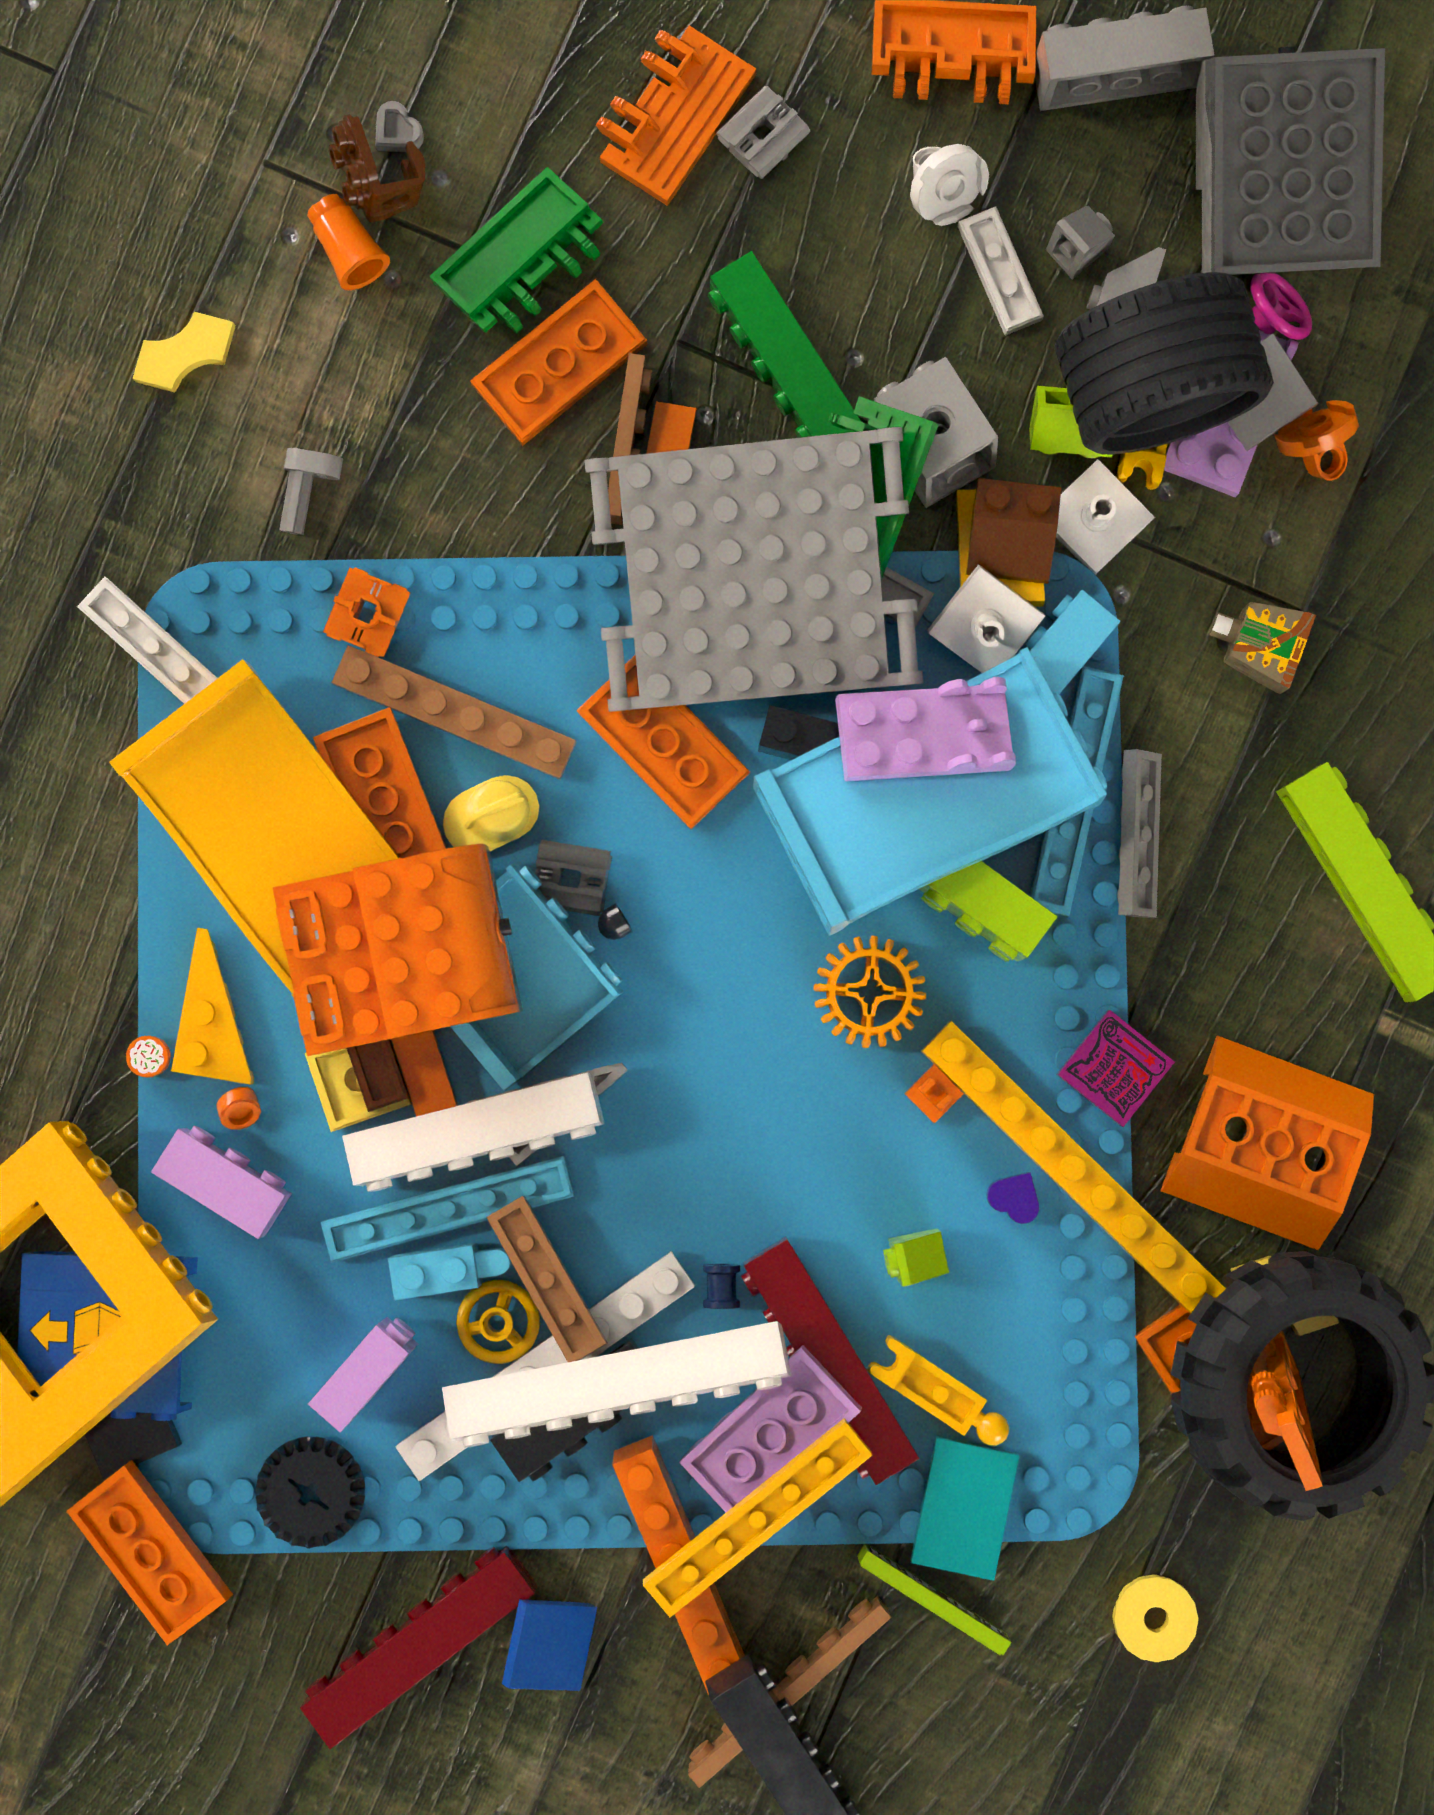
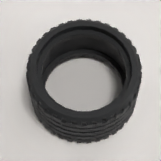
M1221 272L1196 273L1167 279L1110 299L1083 313L1062 330L1054 348L1059 366L1061 367L1064 383L1067 385V393L1070 403L1073 405V413L1079 426L1078 429L1084 447L1099 454L1112 455L1135 452L1172 443L1224 424L1253 409L1267 397L1274 381L1270 366L1267 363L1264 346L1261 344L1258 326L1254 323L1255 316L1249 304L1248 293L1243 281Z

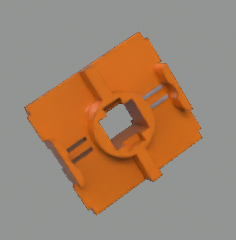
M349 567L340 592L333 600L335 604L323 632L328 637L338 641L343 640L366 650L365 652L376 657H385L411 592H408L407 588L395 583L392 585L371 576L366 571L356 567L354 569ZM365 601L376 605V612L369 624L358 620Z

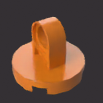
M1326 401L1328 409L1316 412L1310 409L1280 429L1278 434H1274L1279 452L1286 456L1302 457L1308 473L1313 477L1329 481L1339 478L1345 471L1348 462L1344 442L1352 437L1359 427L1354 405L1347 401ZM1330 450L1333 457L1332 463L1327 470L1322 471L1320 466L1321 458L1326 451Z

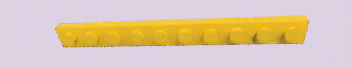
M949 1021L921 1050L933 1064L1190 1314L1205 1293L1217 1298L1226 1289L952 1021Z

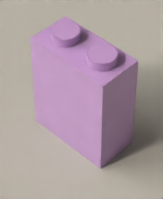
M389 1317L383 1319L370 1331L308 1405L341 1432L353 1421L416 1348L418 1343L413 1339L415 1335L413 1329L399 1318H396L394 1321Z

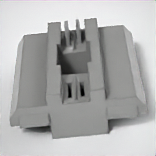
M764 86L716 135L718 140L726 148H729V151L756 177L759 176L763 179L781 160L784 161L788 158V153L810 133V129L797 115L798 113L783 102V98L779 94L776 95L768 86ZM765 124L771 132L763 140H759L753 132Z

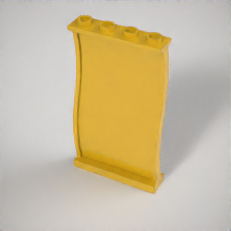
M244 659L109 762L168 832L247 939L290 990L292 996L294 990L286 951L283 948L272 887L353 871V868L399 859V856L367 817L313 744L260 679L250 663Z

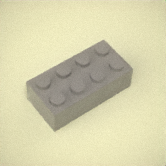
M1180 6L1165 14L1153 15L1151 12H1140L1125 20L1112 21L1110 18H1099L1084 26L1071 27L1070 24H1058L1050 27L1047 31H1043L1036 52L1035 84L1040 111L1197 88L1198 73L1202 61L1214 57L1207 8L1193 9L1192 6Z

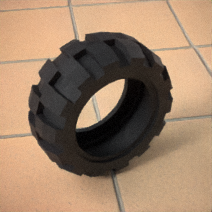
M1307 1251L1275 1253L1268 1259V1264L1261 1265L1251 1260L1225 1275L1222 1281L1227 1289L1217 1298L1205 1293L1187 1318L1197 1325L1188 1344L1180 1341L1177 1342L1171 1369V1375L1180 1380L1181 1391L1172 1393V1407L1178 1431L1188 1436L1190 1440L1189 1453L1209 1477L1221 1484L1229 1492L1249 1506L1261 1507L1275 1517L1305 1521L1314 1518L1315 1512L1318 1511L1326 1518L1331 1519L1365 1507L1362 1495L1369 1491L1374 1492L1380 1497L1386 1495L1407 1475L1400 1468V1465L1411 1450L1418 1454L1422 1453L1433 1428L1430 1423L1424 1421L1427 1403H1434V1365L1423 1360V1355L1432 1351V1348L1417 1313L1405 1309L1402 1295L1379 1276L1333 1256L1319 1257ZM1335 1316L1345 1327L1354 1345L1357 1358V1383L1351 1404L1341 1421L1326 1436L1315 1442L1323 1487L1306 1491L1289 1451L1266 1450L1257 1440L1248 1416V1383L1260 1353L1279 1332L1307 1318Z

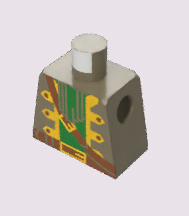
M1250 602L1242 609L1238 619L1217 612L1208 635L1229 642L1223 662L1270 690L1282 694L1292 684L1316 615L1309 612Z

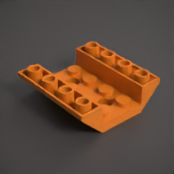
M1216 1036L1203 1075L1208 1076L1182 1151L1181 1153L1174 1152L1161 1192L1319 1250L1343 1214L1370 1139L1374 1094L1226 1038ZM1233 1117H1240L1247 1126L1245 1136L1239 1141H1232L1226 1135V1124ZM1317 1146L1324 1151L1326 1160L1321 1169L1312 1171L1307 1167L1304 1159L1306 1152L1310 1148Z

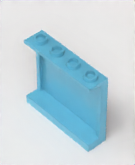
M510 864L506 868L507 872L496 880L503 917L509 918L512 935H507L523 1011L450 1026L503 1091L516 1084L624 992L618 985L623 981L618 972L608 962L602 965L592 953L596 947L588 936L580 929L576 933L565 921L569 915L563 906L553 897L548 901L538 889L542 882L528 866L521 868L518 864Z

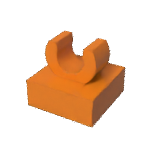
M933 1064L904 1094L933 1123H936L964 1093Z

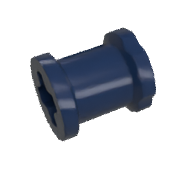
M730 1263L703 1264V1271L707 1273V1299L703 1300V1307L711 1309L740 1308V1300L736 1299V1273L740 1272V1265Z

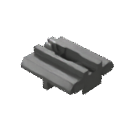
M541 840L535 872L542 882L538 889L548 901L552 897L555 898L566 911L600 916L601 912L604 911L606 899L604 897L612 862L611 851ZM564 868L581 871L578 888L561 885ZM590 877L601 879V881L590 879ZM589 883H590V884L600 885V887H598V886H591V885H589Z

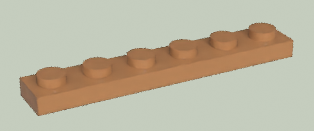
M347 645L331 682L337 687L385 707H391L392 710L559 780L562 778L577 743L572 738Z
M878 1596L871 1602L865 1599L857 1604L848 1614V1617L851 1619L839 1630L835 1627L828 1630L816 1643L819 1648L807 1659L804 1655H801L785 1670L787 1677L773 1689L779 1700L786 1697L793 1706L891 1618L888 1607ZM726 1723L721 1728L723 1733L712 1743L709 1740H705L689 1756L692 1761L689 1763L688 1775L699 1788L743 1750Z

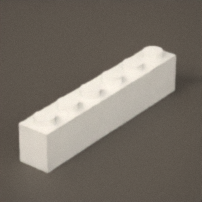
M587 1072L343 1135L342 1138L353 1185L366 1186L368 1192L392 1187L391 1179L407 1175L408 1182L433 1176L432 1169L448 1165L449 1171L471 1167L474 1165L472 1158L488 1154L490 1161L515 1155L514 1147L526 1144L530 1145V1150L555 1145L554 1137L568 1133L571 1135V1140L596 1134V1126L605 1123L593 1075Z

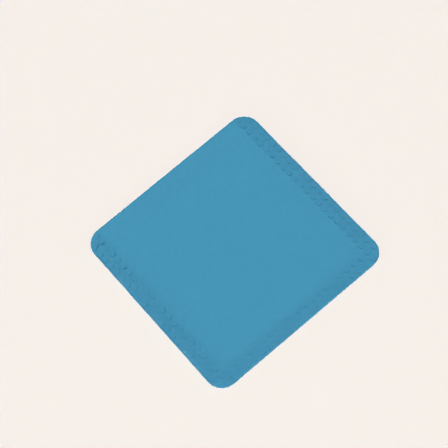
M958 551L892 552L887 564L889 569L934 593L915 627L918 671H923V683L686 705L750 771V774L692 830L681 821L576 711L610 679L606 641H602L601 628L633 625L626 556L209 562L190 567L178 573L161 586L149 602L145 613L217 678L242 659L249 662L260 679L288 712L316 750L317 747L313 737L388 708L331 683L347 645L364 652L366 651L343 640L338 641L328 637L323 632L335 604L333 600L340 592L349 567L353 569L356 567L392 585L395 583L407 588V591L411 592L400 621L385 657L380 656L378 658L565 735L577 742L562 778L559 780L393 710L446 848H453L446 838L443 828L444 813L451 800L462 792L491 778L503 775L518 777L527 782L537 795L539 803L538 819L532 829L522 837L490 852L495 879L497 880L507 872L506 868L510 864H518L521 868L528 866L535 873L538 848L541 840L611 851L612 862L604 897L606 898L604 910L616 903L633 931L620 939H607L600 933L598 928L600 916L566 911L569 917L565 921L575 933L580 929L588 936L596 947L592 953L602 965L608 962L621 976L623 981L618 985L624 992L516 1084L503 1091L451 1027L434 1030L458 1106L466 1104L471 1100L622 1062L629 1071L598 1097L605 1124L595 1127L596 1134L571 1140L570 1133L554 1137L555 1145L536 1150L519 1166H516L509 1157L490 1161L487 1154L472 1158L474 1165L471 1167L449 1171L448 1165L433 1168V1176L408 1182L407 1175L391 1179L392 1187L368 1192L366 1186L353 1185L342 1136L416 1117L413 1105L334 1132L330 1131L305 1056L303 1035H301L292 993L247 939L185 854L138 796V1038L141 1036L159 1037L166 1042L171 1053L169 1066L162 1074L155 1077L138 1076V1213L145 1222L152 1224L158 1230L162 1237L160 1243L170 1255L198 1257L197 1274L186 1277L195 1289L201 1290L208 1296L213 1305L211 1310L218 1318L214 1324L182 1350L180 1402H192V1409L177 1414V1419L172 1420L182 1444L139 1463V1470L201 1552L212 1554L449 1551L488 1550L493 1546L496 1550H502L506 1546L509 1550L646 1547L612 1462L615 1450L652 1435L695 1537L726 1513L679 1462L685 1453L699 1439L704 1438L728 1412H732L757 1388L756 1383L740 1386V1394L730 1397L715 1398L714 1392L697 1395V1403L673 1407L672 1400L655 1403V1411L631 1415L630 1408L623 1409L619 1412L622 1419L603 1433L599 1428L593 1430L585 1436L588 1443L569 1457L564 1452L550 1461L553 1468L533 1482L529 1476L521 1482L517 1481L490 1441L493 1435L488 1436V1444L467 1447L421 1481H418L395 1447L402 1440L445 1411L442 1387L492 1378L514 1361L504 1364L487 1363L474 1357L463 1346L457 1332V1313L462 1300L472 1289L394 1301L388 1258L396 1254L477 1242L478 1251L503 1248L489 1221L486 1220L331 1263L321 1222L560 1156L565 1158L575 1196L532 1208L588 1309L670 1251L673 1252L695 1284V1287L598 1356L609 1354L630 1338H632L638 1348H644L768 1323L763 1314V1311L769 1308L761 1294L755 1297L752 1296L741 1277L742 1274L747 1272L743 1262L786 1236L866 1370L870 1362H876L884 1367L891 1366L895 1362L896 1354L885 1343L886 1337L892 1335L986 1398L987 1402L981 1410L983 1413L997 1412L1007 1419L1009 1424L1007 1439L999 1445L989 1446L978 1438L974 1426L971 1425L965 1436H963L869 1373L919 1459L878 1485H875L870 1475L862 1479L857 1469H855L760 1546L914 1543L936 1436L1015 1452L1020 1455L1002 1542L1064 1541L1076 1539L1100 1529L1119 1513L1131 1495L1139 1468L1137 1349L1134 1337L1136 1336L1134 1259L965 1094L936 1123H933L904 1093L933 1065L921 1050L949 1021H952L1133 1197L1131 1118L1124 1127L1119 1126L1056 1075L1107 1010H1111L1128 1024L1126 917L1118 915L1119 902L1117 898L1120 881V809L1122 806L1120 695L1102 770L1107 782V789L1105 790L1107 795L1102 803L1093 809L1070 915L1066 917L1055 914L1057 916L1056 920L1028 958L1018 962L1015 960L1005 962L988 949L991 942L981 935H976L973 938L954 924L957 920L956 916L946 909L939 913L921 900L924 893L919 889L845 926L843 930L829 936L753 789L754 776L768 769L772 771L791 761L758 752L769 705L838 723L835 702L838 694L934 689L952 680L963 679L968 681L982 674L928 634L927 631L960 588ZM1057 552L1053 553L1049 583L1044 584L1045 603L1043 607H1036L1044 613L1045 617L1014 656L1020 650L1028 647L1025 644L1041 625L1046 630L1053 625L1058 618L1052 612L1067 594L1074 599L1081 590H1084L1117 618L1115 607L1107 589L1091 570L1067 555ZM365 601L358 620L369 624L376 612V605ZM885 616L889 673L901 672L898 626L897 622ZM1118 625L1083 666L1119 674ZM634 638L622 639L625 664L635 655ZM138 662V739H140L184 705V703ZM1081 669L1059 694L1067 708V716L1065 717L1068 723L1071 717ZM1044 832L984 859L982 862L1030 896ZM564 868L561 885L578 888L581 871ZM590 877V879L601 881V879ZM589 883V885H591V886H598V887H600V885L590 884V883ZM197 928L208 929L211 939L215 943L219 957L217 958L219 967L231 997L236 1014L237 1028L241 1031L244 1042L242 1045L250 1071L253 1072V1085L171 1071ZM874 935L878 937L877 949L883 950L884 944L888 939L894 941V946L890 952L894 956H896L899 950L906 948L908 954L901 960L905 966L911 961H918L919 966L909 971L911 978L917 976L925 977L924 983L913 985L914 992L926 993V999H913L912 1005L921 1008L923 1013L921 1016H914L911 1013L907 1014L906 1018L914 1024L912 1030L905 1029L901 1024L897 1026L902 1039L895 1041L888 1031L884 1033L886 1046L879 1047L876 1035H871L869 1048H862V1035L857 1034L853 1044L849 1045L845 1042L849 1030L843 1028L837 1036L831 1033L832 1029L838 1024L835 1018L827 1023H822L820 1018L830 1013L828 1005L816 1008L814 1002L819 999H826V992H816L813 990V986L818 983L827 984L828 979L817 974V970L820 967L832 971L834 966L825 959L827 954L831 953L838 960H841L843 956L839 952V944L845 943L850 952L855 951L853 939L860 937L863 942V948H869V939ZM866 958L856 959L847 964L839 974L836 983L859 982L863 977ZM879 959L878 967L881 981L891 987L903 988L901 978L896 970L885 961ZM871 970L870 979L866 986L858 989H848L850 992H859L860 998L864 997L863 1001L868 1003V1014L869 1005L872 1004L874 997L883 994L891 995L890 992L880 991L879 986L875 987L877 983L871 981ZM836 996L842 1013L852 1022L861 1025V1010L858 1002L850 997ZM885 1000L880 1002L874 1016L873 1027L881 1026L890 1021L899 1011L902 1001ZM250 1087L255 1092L260 1104V1117L254 1124L241 1130L226 1128L221 1124L216 1104L219 1098L234 1088ZM193 1126H197L215 1137L212 1144L225 1152L229 1148H233L251 1160L248 1166L262 1174L264 1170H268L286 1182L283 1188L292 1194L266 1236L259 1239L255 1238L151 1173L177 1129L188 1128L191 1130ZM1031 1172L1039 1203V1212L1033 1221L1026 1224L1017 1223L1008 1216L1007 1212L997 1211L988 1204L986 1192L992 1182ZM936 1228L939 1229L942 1235L949 1273L904 1287L897 1281L896 1277L891 1278L890 1274L888 1275L883 1250L890 1248L888 1238ZM730 1263L740 1265V1272L736 1273V1299L740 1300V1308L711 1309L703 1307V1300L707 1299V1273L703 1271V1264ZM513 1264L504 1274L482 1278L483 1283L491 1280L510 1281L520 1285L527 1291ZM499 1292L490 1293L480 1298L471 1310L469 1322L480 1320L482 1314L487 1309L495 1307ZM512 1296L508 1311L513 1317V1328L523 1337L527 1329V1314L523 1305ZM540 1312L539 1333L530 1350L552 1335ZM495 1315L491 1317L490 1324L494 1329L501 1330L505 1326V1321L501 1316ZM386 1317H389L392 1321L396 1318L401 1319L415 1332L413 1339L418 1345L353 1421L339 1432L311 1408L308 1403L379 1322ZM481 1333L473 1335V1338L479 1345L491 1351H505L513 1348L506 1339L493 1342L487 1340ZM784 1333L785 1344L787 1347L791 1343L789 1342L788 1338ZM307 1436L332 1440L348 1450L357 1461L365 1482L364 1506L354 1526L341 1539L327 1546L310 1549L301 1546H291L288 1542L276 1538L274 1533L264 1526L263 1519L257 1511L256 1495L254 1494L257 1475L265 1460L284 1443ZM312 1482L308 1487L303 1484L299 1485V1489L303 1492L300 1499L307 1504L311 1499L317 1502L320 1501V1497L316 1494L318 1486Z

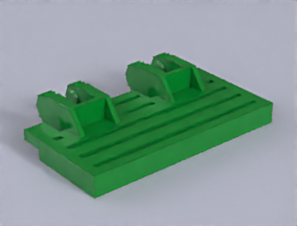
M546 167L429 277L433 284L484 333L498 322L487 310L490 308L498 318L517 334L523 328L519 317L514 312H511L505 304L514 297L528 313L534 316L542 309L537 301L517 281L521 279L530 289L535 288L557 267L556 263L547 253L576 279L582 273V269L579 263L573 257H570L564 249L573 243L587 258L595 261L601 253L594 243L576 226L580 224L586 231L592 234L603 224V221L590 209L587 202L552 170Z
M860 396L853 414L869 419L868 424L831 412L828 422H831L833 426L838 428H847L855 432L902 427L903 441H899L903 494L904 500H908L910 504L939 424ZM882 444L870 445L875 503L887 502L883 448ZM906 514L876 517L881 578H883Z

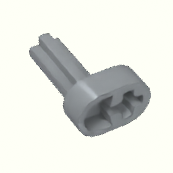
M287 448L284 470L289 471V478L279 531L304 535L313 478L340 480L343 458L322 452Z

